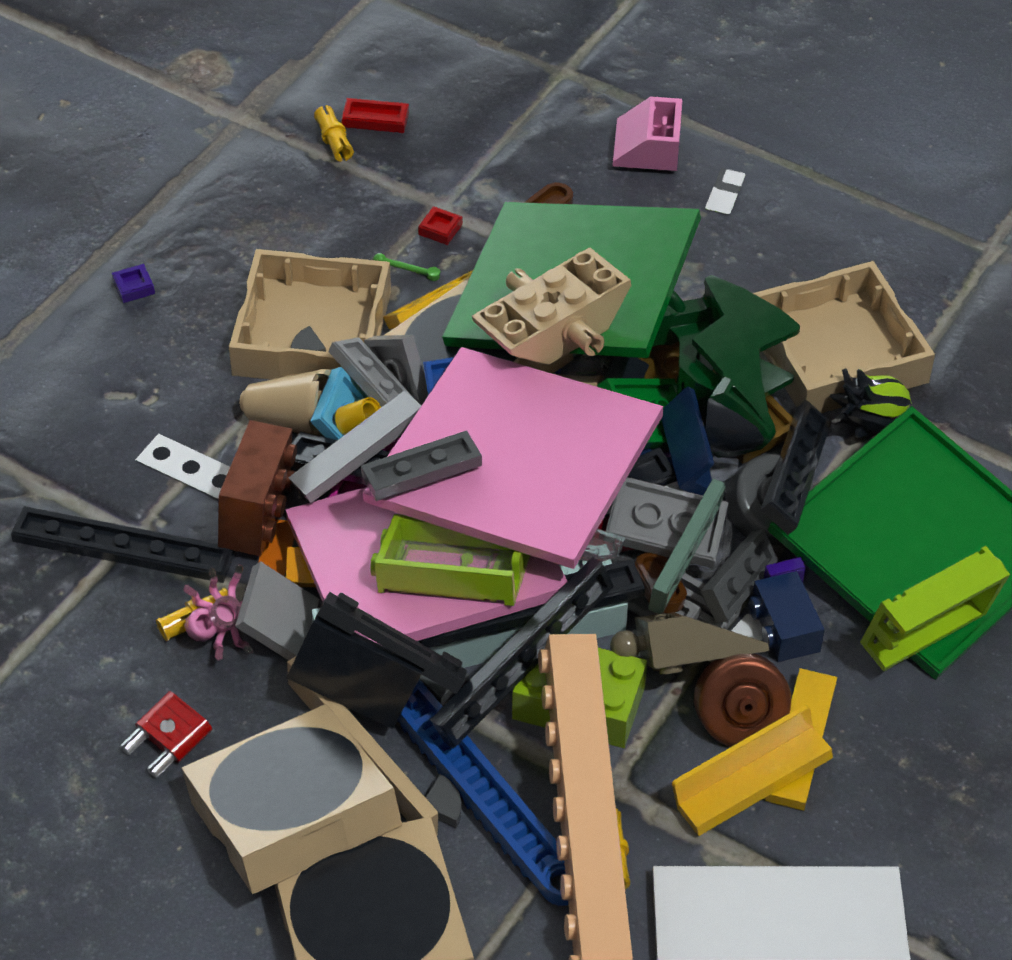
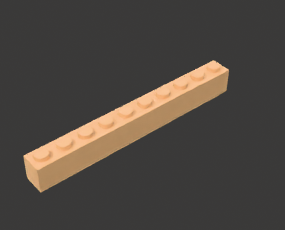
M549 634L545 649L539 650L538 667L540 673H546L547 685L542 687V706L544 710H549L550 722L546 723L545 737L547 746H553L554 759H550L549 778L551 784H557L558 797L553 799V818L555 822L561 823L562 835L557 837V857L559 861H564L566 875H561L560 889L562 900H568L570 914L565 915L564 920L566 940H572L574 955H570L569 960H633L596 634Z

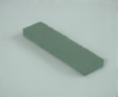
M712 479L652 589L649 610L661 614L667 607L721 507L726 488L724 482Z

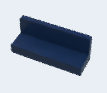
M687 386L663 408L661 419L679 488L686 492L703 496L712 481L709 469L714 465V460L695 390Z

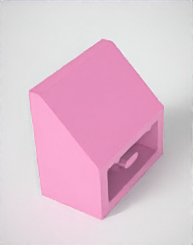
M649 97L617 118L613 166L677 171L682 99Z

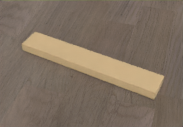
M296 657L287 661L288 672ZM288 679L290 687L311 710L325 704L331 708L393 786L399 812L407 821L431 816L436 835H438V811L345 706Z

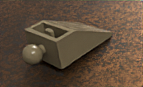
M674 612L635 617L637 635L631 631L623 630L617 632L610 641V650L615 654L637 657L640 652L641 659L647 660V666L653 668V671H659V674L683 671L682 665L722 659L737 654L769 651L768 643Z

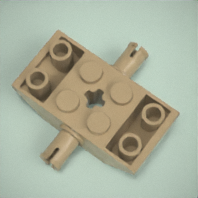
M589 247L534 280L522 269H515V273L521 278L511 271L506 278V286L513 290V292L472 315L474 323L512 356L548 365L578 347L587 355L593 356L595 352L589 346L598 353L602 350L604 338L600 334L609 329L631 287V280Z

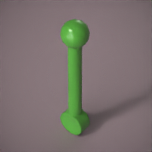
M382 253L376 254L373 258L376 261L390 262V266L427 275V278L431 281H437L440 278V269L437 267L422 268L386 258Z

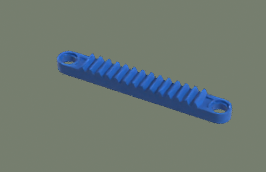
M419 679L398 718L403 732H408L412 743L418 744L422 755L424 753L427 755L429 763L436 766L438 774L443 775L455 785L460 797L464 801L465 807L467 809L471 808L476 820H481L484 830L486 832L490 831L494 842L500 843L503 853L510 855L513 865L519 866L523 877H528L550 903L558 906L569 905L568 900H562L561 890L555 889L550 883L554 877L566 875L564 861H559L557 857L556 839L468 735L454 749L444 743L430 720L443 706Z

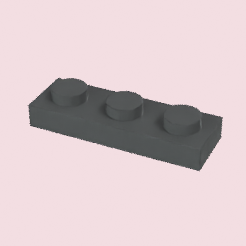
M466 430L361 465V473L375 501L480 467L482 466V455Z
M764 529L751 531L702 588L701 593L716 623L729 621L753 592L754 581L764 578L765 565L777 563L779 560Z

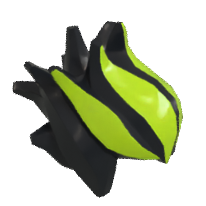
M844 368L842 369L845 383L843 385L845 393L830 394V397L844 409L831 423L837 425L843 422L855 425V437L857 438L875 436L912 405L909 391L898 379L892 376H868L861 369H858L857 378H853L847 369Z

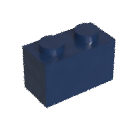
M790 572L754 581L753 595L748 599L749 610L752 618L760 621L763 642L768 643V647L772 649L777 662L821 652L825 629L798 572Z

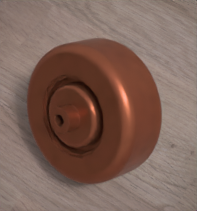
M756 653L737 654L722 659H715L703 670L695 687L694 704L697 715L708 733L718 742L732 747L788 715L791 710V692L785 677L770 660Z

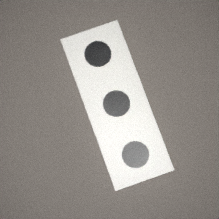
M158 434L135 459L219 499L220 490L230 469V466L161 434Z

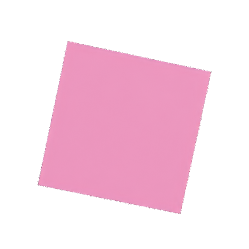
M461 347L388 456L467 430L482 455V466L375 501L367 486L363 492V500L365 503L574 569L661 420L663 406Z
M366 487L285 509L287 521L322 601L324 602L329 592L336 596L341 592L359 603L357 608L415 641L546 604L568 582L558 564L530 555L514 606L505 605L502 600L494 602L490 601V599L475 600L388 591V589H385L384 593H379L376 576L371 575V559L373 554L378 553L380 550L383 529H388L394 514L400 513L365 503L363 492ZM410 551L406 561L462 566L463 555ZM493 554L490 569H494L498 555ZM472 556L473 564L469 567L488 568L491 558ZM356 630L354 631L355 633H357V634H359V635H361V636H363V637H366L365 635L359 633L358 631H356Z

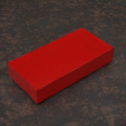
M347 98L341 121L345 128L404 133L409 115V104Z

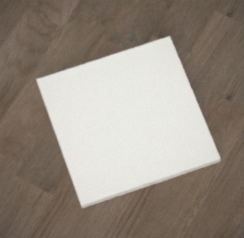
M653 866L656 960H910L899 867Z

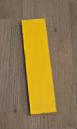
M799 668L791 699L790 713L803 705H807L811 711L813 727L823 738L837 677ZM814 770L767 796L765 801L804 811Z

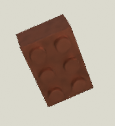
M249 420L219 493L218 547L261 556L266 542H273L277 525L275 518L276 516H283L286 505V496L284 495L286 492H292L294 487L288 478L296 472L291 470L297 453V445L292 444L291 428Z

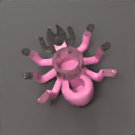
M241 564L236 566L234 575L228 585V596H222L219 593L216 570L214 568L209 569V591L216 600L214 603L200 599L198 592L189 585H185L183 588L184 592L192 597L193 604L201 607L195 609L186 618V632L195 641L203 642L218 633L213 644L216 650L215 659L218 661L223 657L224 647L222 642L225 632L228 630L231 631L233 643L236 647L243 648L248 655L253 653L249 643L241 640L238 629L235 627L244 598L243 596L240 602L236 599V586L243 571Z

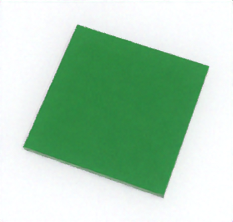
M505 202L442 336L444 345L505 350L473 322L472 315L513 292V290L506 286V278L511 271L521 278L515 273V269H522L534 280L548 270L555 268L590 247L631 280V287L609 329L600 334L604 338L602 350L598 353L591 346L589 347L595 352V355L648 358L701 220L700 210L691 208ZM578 347L575 350L571 351L569 354L586 353L580 347Z
M913 406L908 408L809 491L798 527L793 532L787 535L774 522L768 528V531L798 558L801 557L803 563L870 622L881 602L888 598L893 601L896 595L900 594L902 596L903 592L968 556L976 552L979 553L982 547L987 546L993 555L1002 561L1010 576L986 615L910 657L935 680L1012 610V490Z

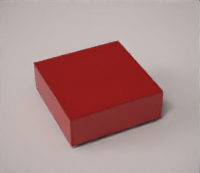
M433 206L418 226V235L448 245L463 225V216Z

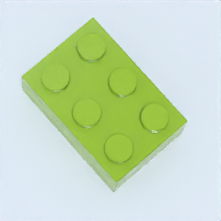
M598 648L609 745L625 749L645 689L647 660L633 656H619L613 651ZM538 664L514 687L512 693V719L546 728V723L550 722L549 710H544L542 706V687L547 685L546 673L539 672Z

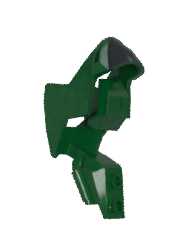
M709 275L704 280L705 292L701 298L683 301L673 291L653 346L673 345L679 342L677 395L687 386L695 390L701 416L706 419L705 430L712 454L717 458L736 457L763 449L776 434L775 425L768 412L765 397L791 384L794 381V375L760 359L759 354L798 335L800 325L783 310L750 291L714 275Z

